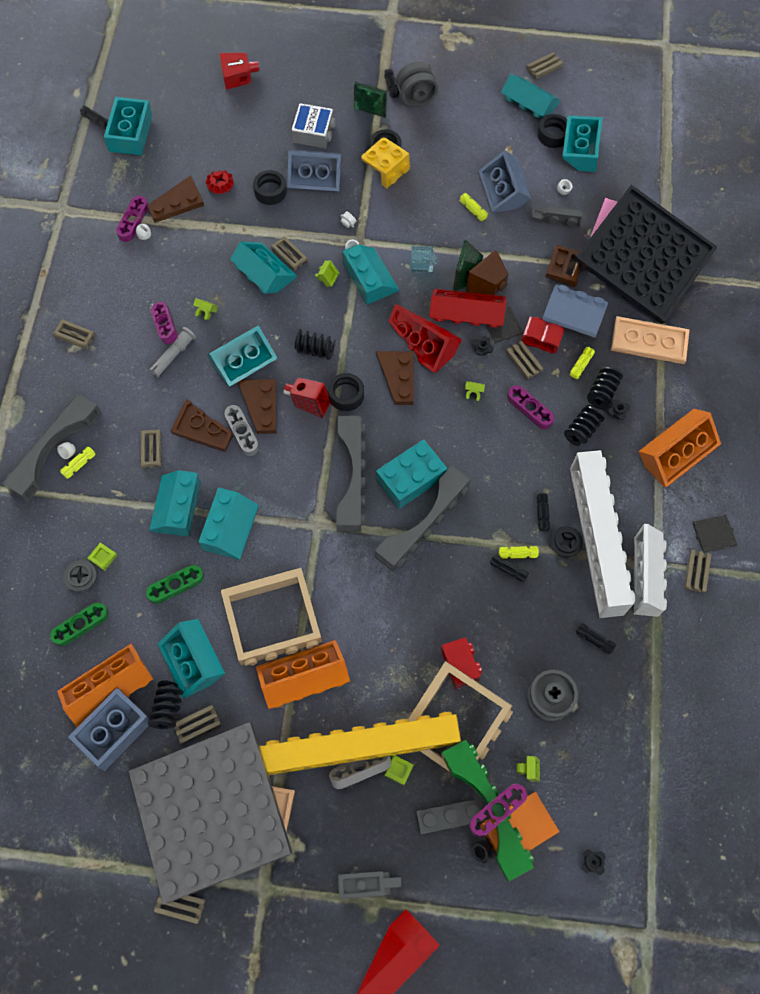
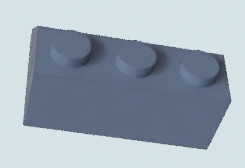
M302 150L288 151L287 188L339 191L342 153Z
M506 150L479 170L493 213L518 209L531 199L517 157Z
M555 285L542 320L596 337L608 302L600 297H591L582 291L571 290L564 285Z
M116 688L68 738L97 767L106 771L148 727V722L151 720Z

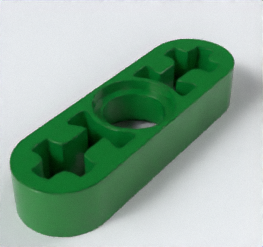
M191 565L151 584L146 590L147 598L153 604H160L199 585L204 579L202 569L197 565ZM194 571L197 574L196 579L191 577V572ZM182 576H185L187 584H185ZM171 581H181L180 587L178 589H171ZM163 585L166 586L169 593L166 594ZM156 589L160 592L158 598L152 596L154 594L153 591Z
M93 603L53 628L50 634L51 640L58 646L68 645L106 621L109 615L108 609L102 603ZM96 609H99L101 611L100 617L95 615ZM86 615H89L93 622L90 623ZM77 620H85V626L82 629H75L74 624ZM68 626H69L70 629L74 632L73 634H71L70 632H68V631H69V629L67 628ZM59 632H62V633L64 634V635H63V636H64V639H63V640H60V639L58 638V637H59V635H58Z

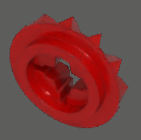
M219 169L217 172L212 171L210 175H207L206 186L213 193H226L234 185L232 174L228 173L227 170L221 171Z

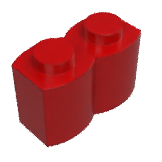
M529 317L521 341L530 347L556 354L565 329L560 325L547 323L539 317Z

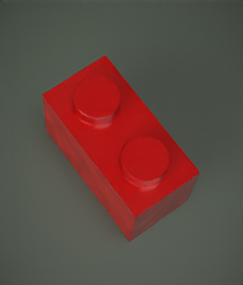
M466 637L442 645L441 653L445 662H448L476 682L480 680L482 669L479 662H475L473 645L471 642H467ZM449 673L455 689L468 685Z

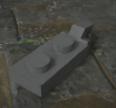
M547 206V209L533 207L531 220L539 223L542 221L551 224L559 223L568 226H579L583 211Z
M383 871L338 875L339 899L385 896L386 894H391L390 888L402 887L401 877L390 878L389 872Z

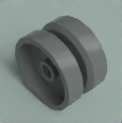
M416 61L409 63L397 74V84L403 101L408 106L421 107L431 102L437 95L438 86L432 69L426 62Z
M553 669L543 671L536 676L527 690L526 700L528 708L535 717L542 721H560L574 709L577 703L578 690L576 683L569 675L562 671Z

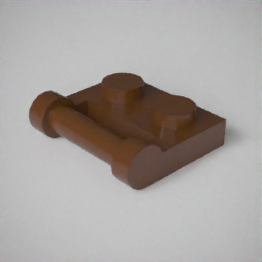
M556 245L545 277L566 283L570 287H576L581 265L575 262L571 275L566 274L570 259H575L580 251Z

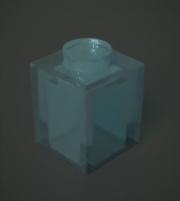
M412 246L411 272H433V265H437V254H433V246Z

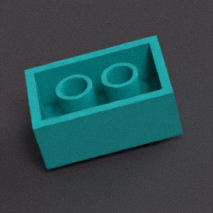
M115 97L104 134L108 152L134 155L143 154L153 116L149 100Z
M423 439L376 470V481L397 508L400 509L439 483V479L448 468Z

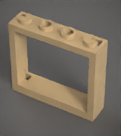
M301 568L221 590L238 661L241 666H253L257 664V661L263 659L270 661L283 653H286V655L298 652V649L304 647L311 649L322 642ZM299 583L313 633L244 653L231 602Z
M445 662L408 718V722L417 721V717L424 714L449 673L453 674L502 707V710L476 749L478 753L476 759L480 758L483 760L489 751V748L486 747L490 740L495 742L502 731L498 728L501 722L507 723L513 711L510 708L512 705L448 662ZM432 749L421 751L449 771L442 756Z

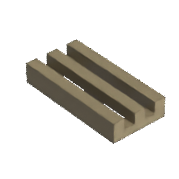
M552 52L528 64L526 69L537 80L561 68L563 62L562 60L559 61L560 58L558 56L555 57L556 54Z
M285 236L271 245V250L294 272L297 270V267H302L303 263L306 264L308 262V258ZM282 243H284L293 253H295L300 258V260H298L288 249H286L282 245Z
M63 319L53 332L55 338L86 350L89 348L88 344L92 343V338L96 336L94 331ZM64 326V327L70 328V329H72V330H75V331H77V332H80V333H82V334L87 335V337L82 336V335H79V334H77L76 332L69 331V330L64 329V328H62V327Z
M522 341L518 345H513L511 349H506L507 355L527 380L543 371V367ZM514 352L517 353V355L521 358V361L524 363V365L527 366V368L531 371V373H529V372L527 371V369H526V368L524 367V365L520 362V360L517 358V356L514 354Z
M160 429L141 431L142 469H146V467L154 468V466L162 467V433ZM146 435H149V462H146ZM154 435H156V461H154Z
M690 550L684 589L700 593L706 592L711 554ZM694 557H697L694 586H691ZM702 559H705V560H704V567H703V574H702V581H701V588H700V587H699V580H700Z
M210 705L175 722L176 727L174 729L181 745L221 726V723L213 705ZM211 712V715L180 730L179 727ZM215 720L214 723L186 737L182 735L204 723Z
M160 894L154 912L199 924L206 900L189 895L181 898L199 903L198 908L173 901L165 904L197 913L194 918L161 909L163 901Z

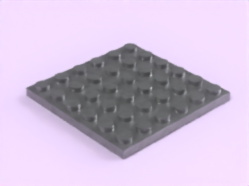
M246 723L129 771L163 904L178 900L293 854L253 723Z

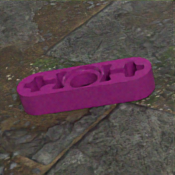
M134 197L126 209L116 229L118 238L121 241L128 242L134 238L136 228L141 224L148 210L145 197ZM131 216L137 217L135 221H128V218Z
M157 302L151 308L157 333L164 344H171L177 339L178 333L168 306L164 302Z
M515 385L509 389L507 399L514 407L539 428L548 429L552 426L554 415L549 409L523 387ZM517 393L520 394L519 397H518V396L513 397V394H517ZM531 403L536 409L529 411L525 405ZM542 418H548V421H541Z
M519 784L509 786L471 819V832L478 837L487 835L526 801V789ZM511 790L515 792L519 790L522 793L520 795L521 801L517 799L512 801L510 805L513 808L510 810L508 804L501 798L505 796V799L508 800L512 796ZM499 803L504 806L505 814L502 817L493 815L492 806ZM487 811L489 817L496 823L492 825L491 821H489L484 826L486 829L484 832L481 829L477 831L475 829L477 825L475 820L483 821L487 817L483 813Z

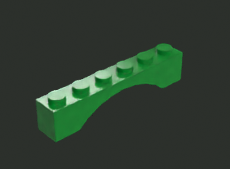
M464 740L442 752L441 756L451 775L471 786L487 805L499 796L495 785L490 786L486 778L489 774L483 764L479 765L476 759L478 753L472 743L468 744L467 740ZM499 803L492 806V813L496 817H502L505 814V808ZM511 815L496 826L498 847L496 862L507 882L534 868L532 865L534 862L532 854L528 848L524 850L520 842L523 838L518 828H513L509 821Z

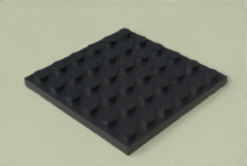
M631 184L574 261L663 325L717 249V246Z

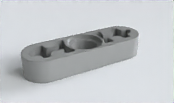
M236 405L228 406L224 412L225 419L240 449L247 456L255 455L259 450L258 442L243 412ZM234 412L236 414L237 422H235L230 413ZM239 427H245L247 429V431L244 434H238L236 432L237 428ZM247 438H248L249 443H250V444L252 445V447H253L252 449H249V448L247 447V445H246V441H245V440H246Z
M390 756L345 763L334 768L330 772L329 778L334 788L343 789L387 770L392 762ZM359 767H365L362 771H356Z

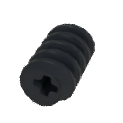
M299 329L294 348L295 350L297 348L298 353H302L304 350L306 355H309L311 352L312 356L315 357L318 354L319 358H323L326 354V359L330 360L334 353L336 339L331 342V336H328L324 340L323 334L318 339L316 332L310 337L309 331L302 335V329Z
M613 367L601 368L587 395L588 402L597 409H607L609 407L608 404L612 401L611 398L615 395L614 392L618 389L617 386L621 383L620 380L624 377L623 373Z
M586 405L577 415V418L573 420V423L569 425L568 429L565 430L564 436L575 446H580L581 443L586 444L588 439L592 437V433H595L596 428L601 425L600 422L605 420V417L594 406Z
M162 680L157 683L158 688L155 692L154 705L151 708L152 713L149 717L151 721L148 722V726L155 729L175 728L176 723L171 720L178 719V715L173 712L180 710V707L176 704L182 702V699L178 696L183 695L184 691L178 687L177 683Z

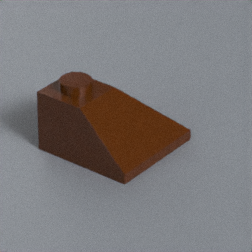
M496 250L469 271L466 292L495 295L499 290L503 291L506 288L509 274Z

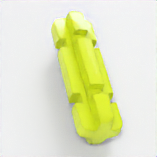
M467 193L460 196V202L466 205L465 207L475 216L477 215L480 221H484L487 218L488 213Z
M590 347L585 348L570 372L572 378L579 379L589 360L594 355V349Z
M86 447L82 454L79 453L68 463V466L65 465L60 470L61 474L67 479L70 478L74 471L77 472L88 462V459H92L95 456L93 449Z
M527 546L510 547V549L508 547L499 548V556L502 559H508V557L511 559L527 558V556L529 558H537L539 555L537 546H530V548H527Z

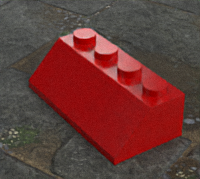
M434 288L431 296L429 318H433L434 321L443 322L444 319L452 320V323L461 324L463 321L470 322L471 325L480 326L483 323L488 324L489 327L498 328L499 325L503 326L507 296Z

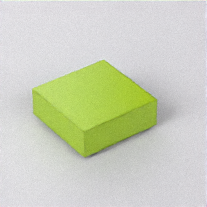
M100 542L87 559L105 571L117 557V554Z
M394 755L391 761L392 764L387 769L385 776L405 785L414 764Z

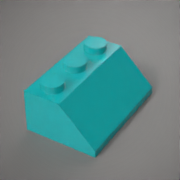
M511 73L501 91L505 95L504 98L512 103L515 100L519 103L518 106L526 111L529 108L533 111L532 114L540 119L542 116L550 115L561 102L560 98Z
M568 116L563 159L578 171L596 172L603 117Z
M239 242L230 258L235 267L243 271L247 275V279L254 282L259 287V290L265 294L279 292L297 277V274L262 242Z
M358 244L342 251L343 265L366 304L399 291L398 286L375 248Z
M259 325L207 354L216 372L228 387L277 359Z
M177 470L162 475L149 529L150 532L190 536L201 485L198 473Z
M218 487L199 539L201 549L241 560L259 505L238 492Z
M199 619L179 622L157 643L175 683L184 691L183 699L213 685L225 674Z

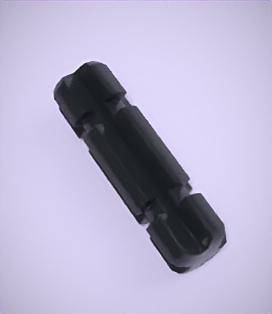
M386 69L384 77L390 97L398 98L399 89L393 70Z
M83 106L80 109L82 116L106 129L108 124L107 118L102 117V115L92 109L90 110L87 106Z
M539 493L537 495L539 531H549L550 529L549 504L547 503L548 495L546 493Z
M497 554L490 561L491 565L496 568L500 567V570L512 577L516 576V579L524 582L529 575L528 571L519 569V566L506 559L502 560V557Z
M583 623L580 624L576 631L579 636H585L586 640L599 648L602 647L608 654H611L616 647L614 642L611 640L607 641L606 637L593 629L589 630V627Z

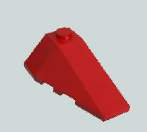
M395 304L388 320L398 335L407 342L408 348L417 355V360L420 364L434 373H437L454 357L462 340L448 330L398 304Z
M406 909L389 926L357 994H394L440 946Z

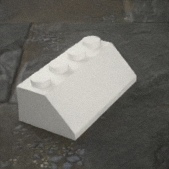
M644 524L634 537V614L659 617L667 607V600L664 598V591L667 586L664 572L667 563L663 552L666 551V540H663V533L649 524Z

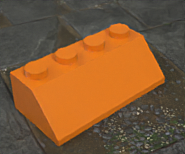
M693 409L639 450V454L644 467L663 487H668L720 446L721 442L711 413Z
M336 640L256 666L268 709L281 707L283 704L298 701L306 696L319 694L324 690L340 687L345 683L351 682L345 660Z
M131 643L57 692L65 713L74 725L78 727L116 688L128 698L137 689L148 685L153 680V677Z

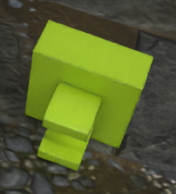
M325 260L324 264L319 267L320 271L318 274H315V277L318 281H323L326 287H332L339 275V271L331 260Z
M195 298L193 305L199 307L195 311V316L200 317L201 312L204 311V319L209 320L211 312H217L218 305Z
M466 381L465 389H468L466 399H469L470 393L474 392L477 394L476 401H479L480 392H484L485 384Z
M527 756V764L517 763V773L527 775V779L531 782H540V759L536 756Z

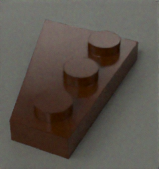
M190 175L147 206L154 223L202 207L204 203Z
M376 351V356L380 362L383 375H385L394 405H413L414 352Z
M276 379L238 381L257 434L277 433Z
M187 398L171 429L173 435L226 452L233 437L231 431L210 418L203 410L195 407Z

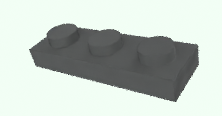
M482 799L416 811L420 835L470 825L471 819L483 809ZM485 818L483 821H479V820L477 819V820H475V822H476V824H477V823H481V822H485V821H486V818Z

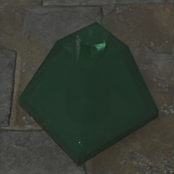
M355 81L354 109L386 118L387 91L371 84Z
M467 240L463 242L456 267L454 291L467 286L469 271L483 260V255Z

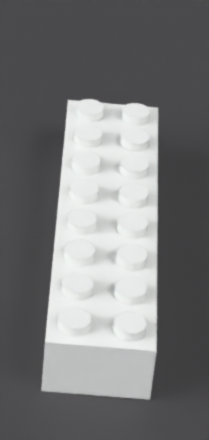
M601 450L578 452L571 465L570 472L599 617L606 618L624 616L634 604L635 594L630 589L631 575L625 566L627 557L621 547L622 534L618 532V515L614 513V496L610 494V477L606 475V459L602 457Z

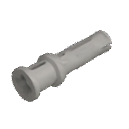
M183 327L181 329L182 332L178 335L177 339L171 343V346L149 369L157 378H159L180 352H185L186 346L196 339L195 334L188 328Z

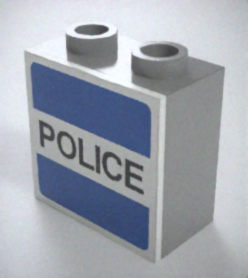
M299 104L292 127L293 143L326 149L327 143L331 142V129L335 128L336 118H333V109Z

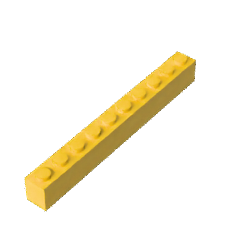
M443 712L436 718H430L429 715L417 717V721L408 722V719L396 720L393 725L376 723L373 725L374 728L365 729V726L353 727L350 732L333 730L330 731V735L322 736V733L310 734L307 739L291 737L287 739L288 742L279 743V740L267 741L265 746H260L268 775L454 746L461 742L458 718L456 714L452 715V712Z

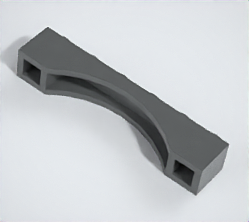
M80 394L73 398L63 413L57 416L52 426L45 430L42 438L33 444L31 451L19 461L14 471L6 476L3 482L5 487L28 503L40 488L42 469L50 453L61 441L70 435L88 429L102 414L97 404Z
M338 416V442L349 456L353 474L349 490L343 500L337 505V532H361V525H365V513H361V507H365V495H361V488H365V476H361V470H365V458H361V452H365V441H361V435H365V423H361V416Z
M451 466L439 479L438 497L428 516L412 529L397 535L388 536L375 550V558L392 572L397 567L401 569L407 561L406 557L418 550L420 541L422 539L426 540L431 535L435 524L440 525L444 520V514L448 510L452 511L455 508L458 498L460 496L464 497L470 490V479Z

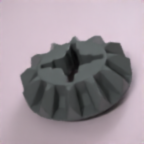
M86 560L72 562L67 566L63 574L65 585L71 591L79 593L89 590V587L95 584L97 577L96 568ZM82 570L86 577H83L79 583V580L74 577L79 576Z

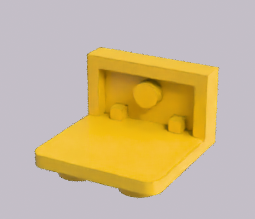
M381 138L362 155V161L381 173L382 186L385 188L394 184L399 177L410 169L409 153L386 138Z

